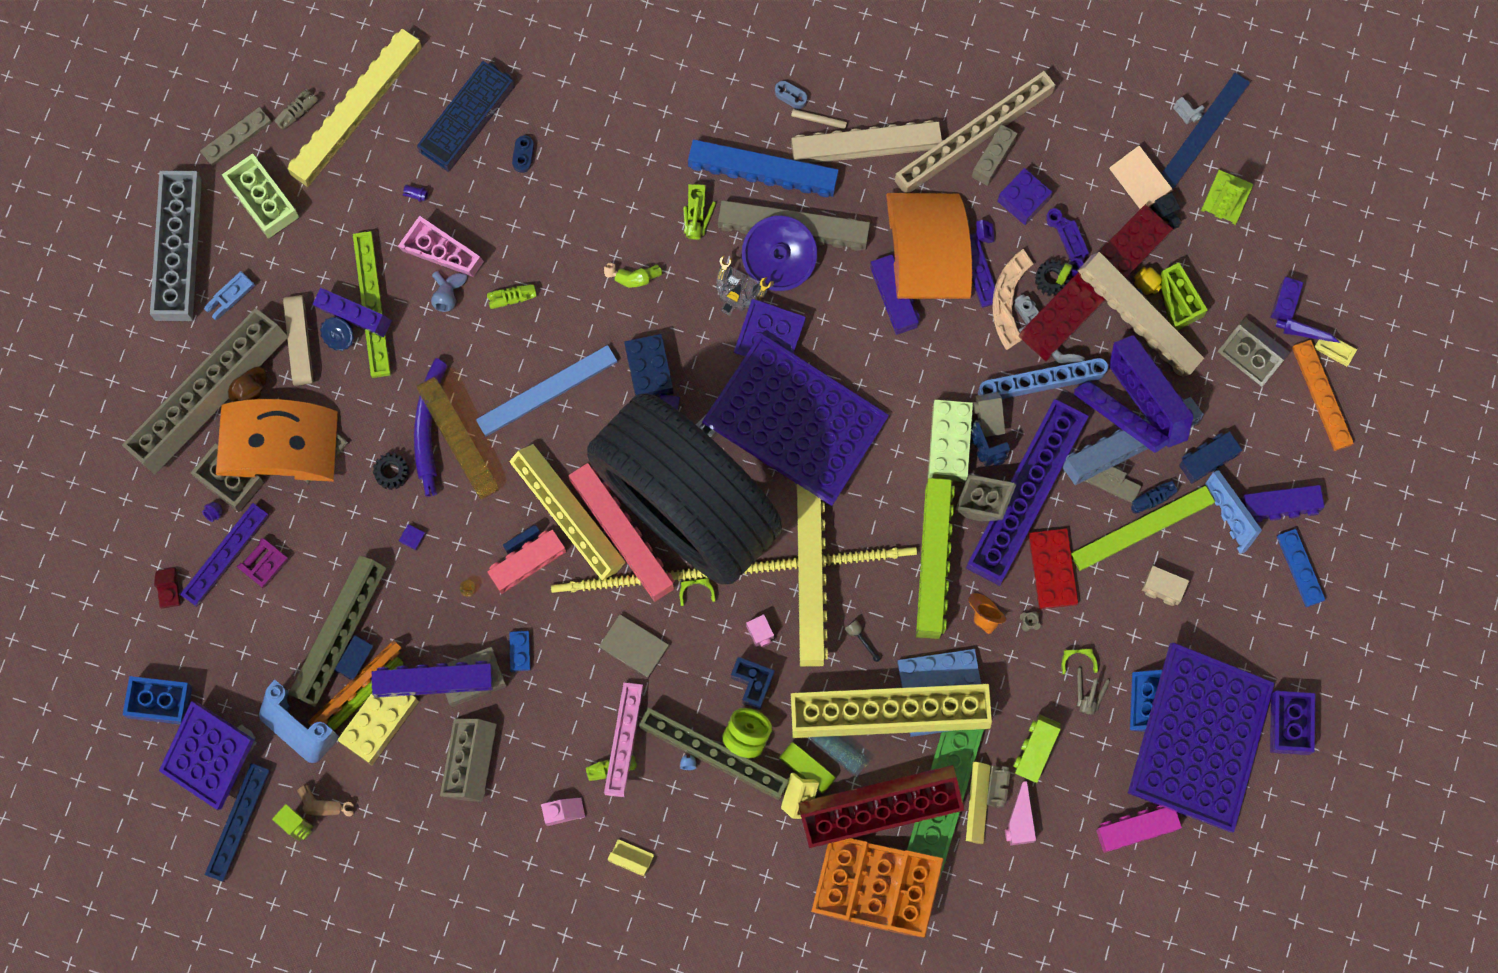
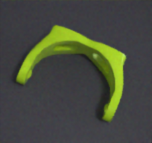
M709 579L681 582L679 593L681 606H684V591L693 584H701L710 589L712 602H715L714 589Z
M1093 649L1064 650L1061 663L1062 674L1066 673V660L1075 653L1087 655L1093 662L1094 673L1098 672L1097 660L1093 654Z

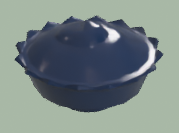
M330 317L321 323V337L329 348H333L335 351H343L352 345L354 339L353 329L346 320Z

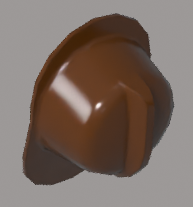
M254 367L236 378L228 389L230 400L236 402L258 399L262 388L266 384V371L261 367Z

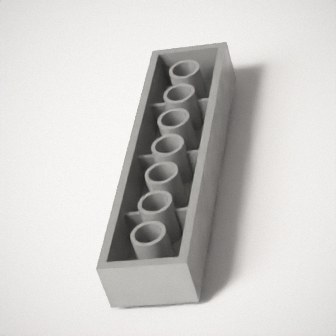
M197 171L159 172L150 315L155 321H193L202 182Z

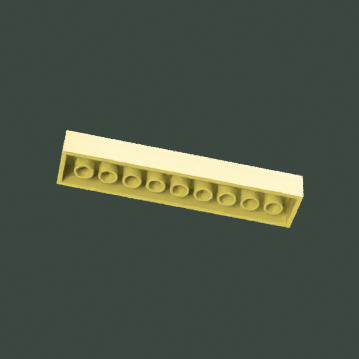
M989 684L791 693L793 738L990 729L992 724Z

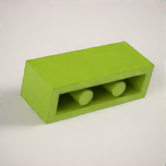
M287 804L272 819L286 833L298 841L305 840L312 833L311 829L313 826Z

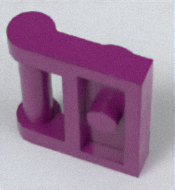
M261 538L260 544L243 563H239L237 568L260 587L264 588L289 559L264 538ZM265 548L269 550L252 570L248 569Z

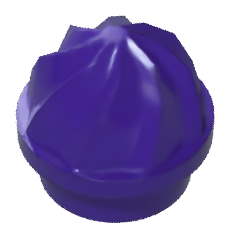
M211 502L204 506L205 509L202 513L207 520L214 522L220 519L222 515L220 504Z

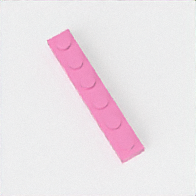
M623 683L604 790L605 795L625 797L643 694V685Z

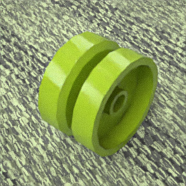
M749 708L737 709L731 715L728 726L723 733V742L732 753L744 758H755L761 755L772 732V725L766 716L756 710Z

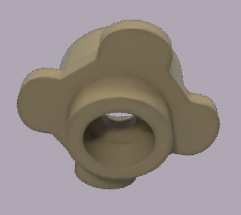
M1033 611L1027 614L1024 612L1020 615L1023 631L1040 629L1041 624L1039 623L1038 612Z

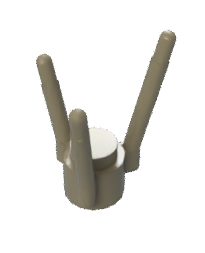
M1079 667L1077 675V707H1080L1079 712L1094 715L1095 711H1098L1099 704L1110 680H1106L1096 700L1094 694L1098 679L1095 678L1090 696H1084V700H1082V673Z

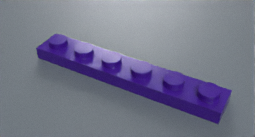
M1090 381L1074 389L1075 396L1154 453L1169 444L1167 436Z
M252 503L180 595L197 607L269 515Z

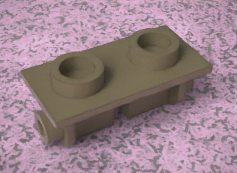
M992 765L987 805L1001 808L1007 804L1008 789H1003V786H1009L1011 772H1009L1008 767L1000 768Z

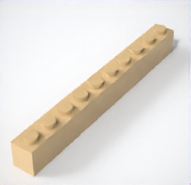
M1043 71L897 172L895 183L903 193L912 192L994 135L1001 124L1007 126L1053 94L1054 82Z

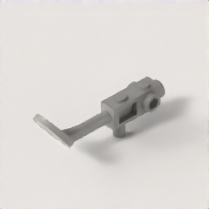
M1025 295L1015 299V308L1027 325L1039 313L1034 301H1031L1029 296L1025 297ZM1059 350L1052 355L1062 365L1085 361L1083 356L1075 354L1063 355Z

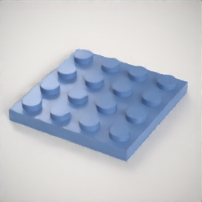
M975 649L898 660L902 688L981 684ZM948 731L910 732V737Z

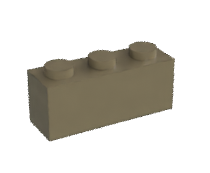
M1001 124L975 166L972 178L986 186L989 185L1015 143L1016 132Z

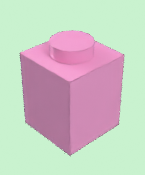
M764 615L746 622V627L756 647L759 645L765 647L772 643L771 640L774 639V634Z

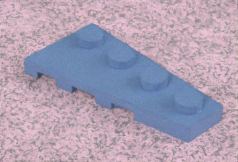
M1215 471L1205 484L1216 506H1220L1222 519L1224 522H1228L1232 530L1229 533L1232 539L1236 538L1239 544L1237 549L1242 554L1248 550L1262 529L1220 471Z

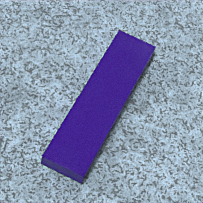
M974 233L970 234L972 281L980 305L984 308L993 305L995 284L977 234Z

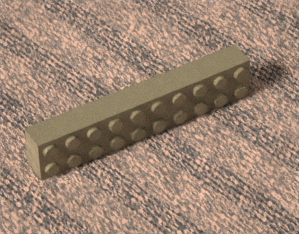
M255 308L122 446L155 475L221 405L229 399L228 389L230 384L248 370L260 367L288 336L275 322Z

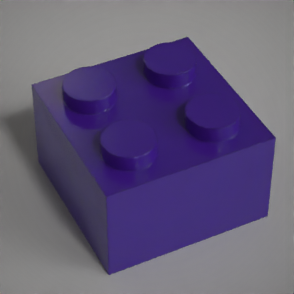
M1024 168L999 194L997 202L1026 225L1050 200L1052 191Z

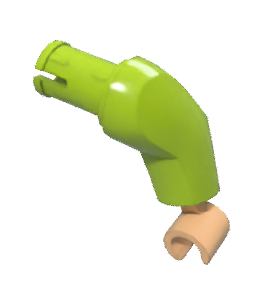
M607 263V267H604V274L606 277L615 276L616 282L632 288L647 285L649 280L661 276L662 270L656 264L648 269L640 268L633 272L619 269L617 272L615 271V264Z

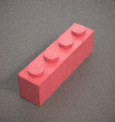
M553 530L542 532L534 542L529 541L522 546L523 549L517 553L515 551L511 552L506 556V560L501 563L496 562L490 566V570L487 571L488 575L501 594L566 553L565 547Z

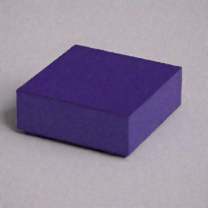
M408 524L399 542L417 551L425 536V532Z

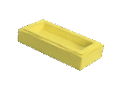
M1339 339L1337 340L1341 343L1325 340L1317 341L1314 347L1315 350L1346 367L1357 351L1356 348Z

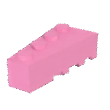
M421 216L418 217L398 245L405 253L474 277L484 263L480 256Z

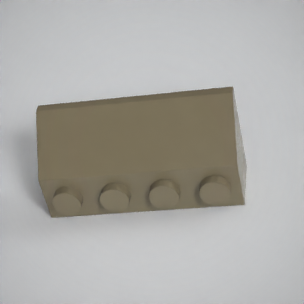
M454 719L440 797L483 802L495 737V723L480 719Z

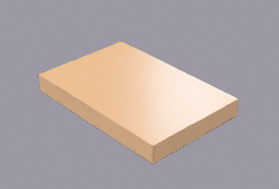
M1140 146L1109 168L1139 209L1145 204L1150 208L1155 200L1173 190Z

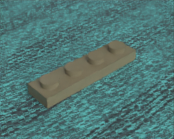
M259 107L200 150V152L213 167L272 122Z

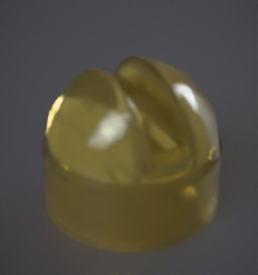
M470 580L461 582V594L465 597H471L475 593V584Z

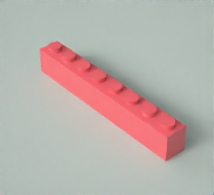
M588 463L569 474L571 484L650 597L656 602L674 590L673 583L675 581L669 572H664L662 569L664 567L663 563L658 557L655 558L651 552L653 550L648 542L644 543L640 538L642 537L640 530L637 527L633 528L630 523L632 521L626 511L624 513L619 508L621 507L620 502L616 497L612 498L609 494L610 488L605 482L602 483L598 478L600 475L594 467L591 468Z

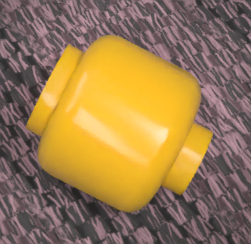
M1143 267L1134 276L1136 279L1134 282L1135 286L1141 289L1145 295L1151 293L1155 295L1162 288L1160 285L1162 277L1151 267Z

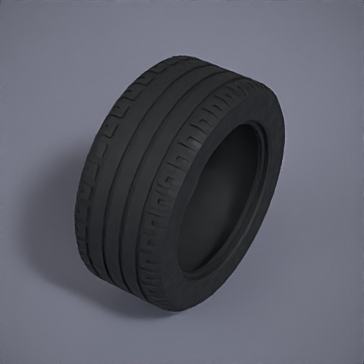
M638 394L634 396L587 447V456L591 465L622 502L678 555L702 574L719 584H733L736 582L740 575L745 573L782 531V522L778 511L743 468L690 419L654 395Z

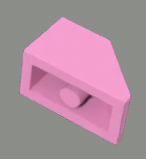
M581 798L562 799L541 804L546 826L585 817Z

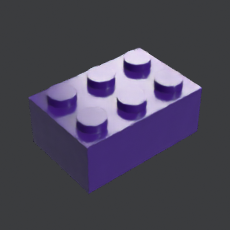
M1275 691L1271 694L1270 753L1311 755L1315 752V693Z

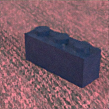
M1223 432L1213 438L1214 441L1208 444L1206 442L1197 448L1199 451L1194 454L1189 452L1182 457V462L1179 466L1191 484L1240 455L1243 450L1230 432L1225 435Z

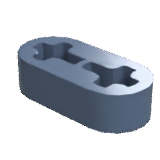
M780 81L776 84L775 95L778 99L796 109L806 106L807 95L805 92L786 81ZM785 87L786 92L780 93V89ZM802 97V101L795 102L796 98Z

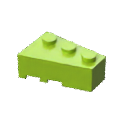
M1180 263L1163 270L1160 276L1162 277L1161 286L1169 323L1178 331L1203 318L1208 310Z
M1040 714L1036 721L1033 720L1029 728L1031 732L1029 739L1025 738L1021 747L1024 750L1022 756H1017L1013 767L1016 768L1015 774L1033 782H1038L1059 734L1061 723Z

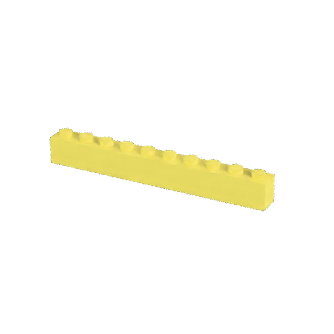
M404 29L394 34L391 43L381 50L377 60L371 62L369 70L359 77L354 88L349 89L346 98L336 105L333 114L326 117L323 126L313 133L310 142L305 144L301 148L300 154L290 161L288 170L291 176L307 187L311 185L422 49L420 40Z
M797 484L800 666H824V660H828V648H824V641H827V629H823V622H827V611H823V604H826L827 601L826 592H823L822 586H826V574H822V567H826V556H822V549H825V538H821V531H825V520H821V513H825V503Z

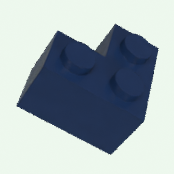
M737 657L731 673V679L748 685L742 699V704L761 710L775 670Z

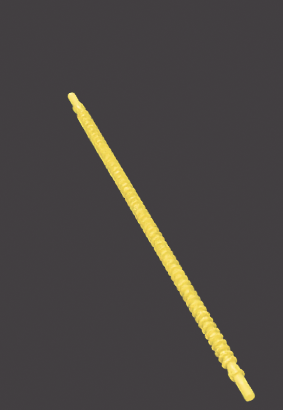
M895 547L889 550L883 548L882 551L877 549L876 552L872 549L871 552L866 550L865 553L863 551H860V553L855 551V554H852V552L846 554L844 552V555L838 553L837 556L835 554L832 556L827 554L826 564L830 566L831 563L834 565L839 563L841 565L842 562L845 564L850 562L852 564L853 561L858 563L859 560L861 562H864V560L869 562L870 559L872 561H875V559L880 561L881 558L884 560L886 558L897 559L899 556L917 555L916 547L902 549ZM788 558V561H785V559L779 561L778 559L777 562H774V560L771 562L767 560L766 563L761 561L759 564L755 562L745 571V575L747 572L752 574L754 571L756 573L758 571L763 573L764 570H767V572L772 570L774 572L775 569H778V571L780 569L785 571L786 568L791 570L792 567L797 569L798 560L796 558L794 560ZM696 568L692 571L690 569L688 571L683 569L682 572H679V570L674 572L672 570L670 573L674 581L678 580V582L680 579L685 581L687 578L689 580L691 578L697 580V577H700V579L702 577L708 578L696 570ZM634 574L632 577L627 575L625 578L623 576L621 578L616 576L615 579L610 577V579L606 578L604 580L600 578L595 580L594 578L593 581L588 579L587 582L582 580V582L570 581V583L551 585V592H576L578 590L585 591V589L591 591V588H594V590L600 588L602 590V587H605V589L611 587L612 589L613 586L619 588L620 585L622 587L624 585L630 587V584H633V586L639 584L641 586V582Z

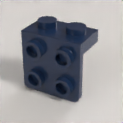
M975 422L971 429L970 439L973 445H977L979 461L983 462L985 467L992 464L995 466L1003 464L1010 451L1008 442L989 448L979 422Z

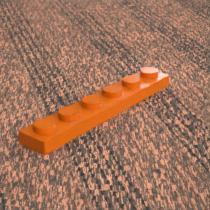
M1309 340L1294 345L1292 347L1334 451L1352 446L1354 444L1312 341Z
M394 640L390 642L356 675L354 680H351L308 721L309 725L312 726L316 722L327 724V719L332 714L336 715L343 708L341 705L345 701H351L357 695L356 691L361 686L364 688L370 683L371 671H377V668L385 667L384 664L389 659L393 660L399 655L401 647Z

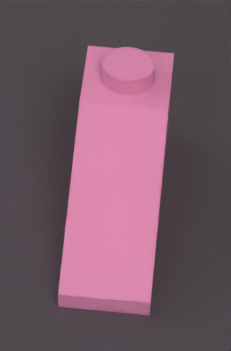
M1027 781L1022 782L1007 825L1008 829H1005L1006 841H1010V846L1034 843L1036 841Z

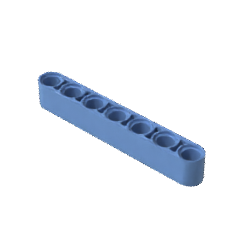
M1097 358L986 380L981 383L978 395L985 394L982 389L989 388L992 393L998 392L1001 398L1005 399L1085 383L1087 381L1100 380L1104 377L1108 364L1105 360ZM1094 366L1101 367L1103 372H1096ZM1075 370H1082L1084 375L1078 376ZM1057 374H1064L1066 379L1060 380ZM1038 378H1046L1047 383H1040ZM1027 381L1029 386L1023 387L1019 382ZM1007 384L1011 389L1005 391L1001 388V385Z

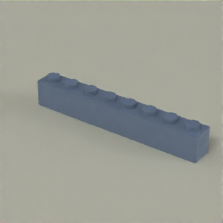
M1191 397L1183 399L1187 408L1193 412L1194 418L1191 425L1193 427L1199 424L1204 414ZM1119 429L1111 437H1103L1097 444L1093 446L1091 444L1087 445L1081 452L1069 454L1066 457L1063 469L1076 486L1149 448L1124 430Z

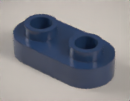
M520 136L515 141L512 164L513 168L519 173L527 172L531 168L534 144L529 136ZM526 142L527 145L521 146V143ZM521 159L525 160L522 164L518 163Z

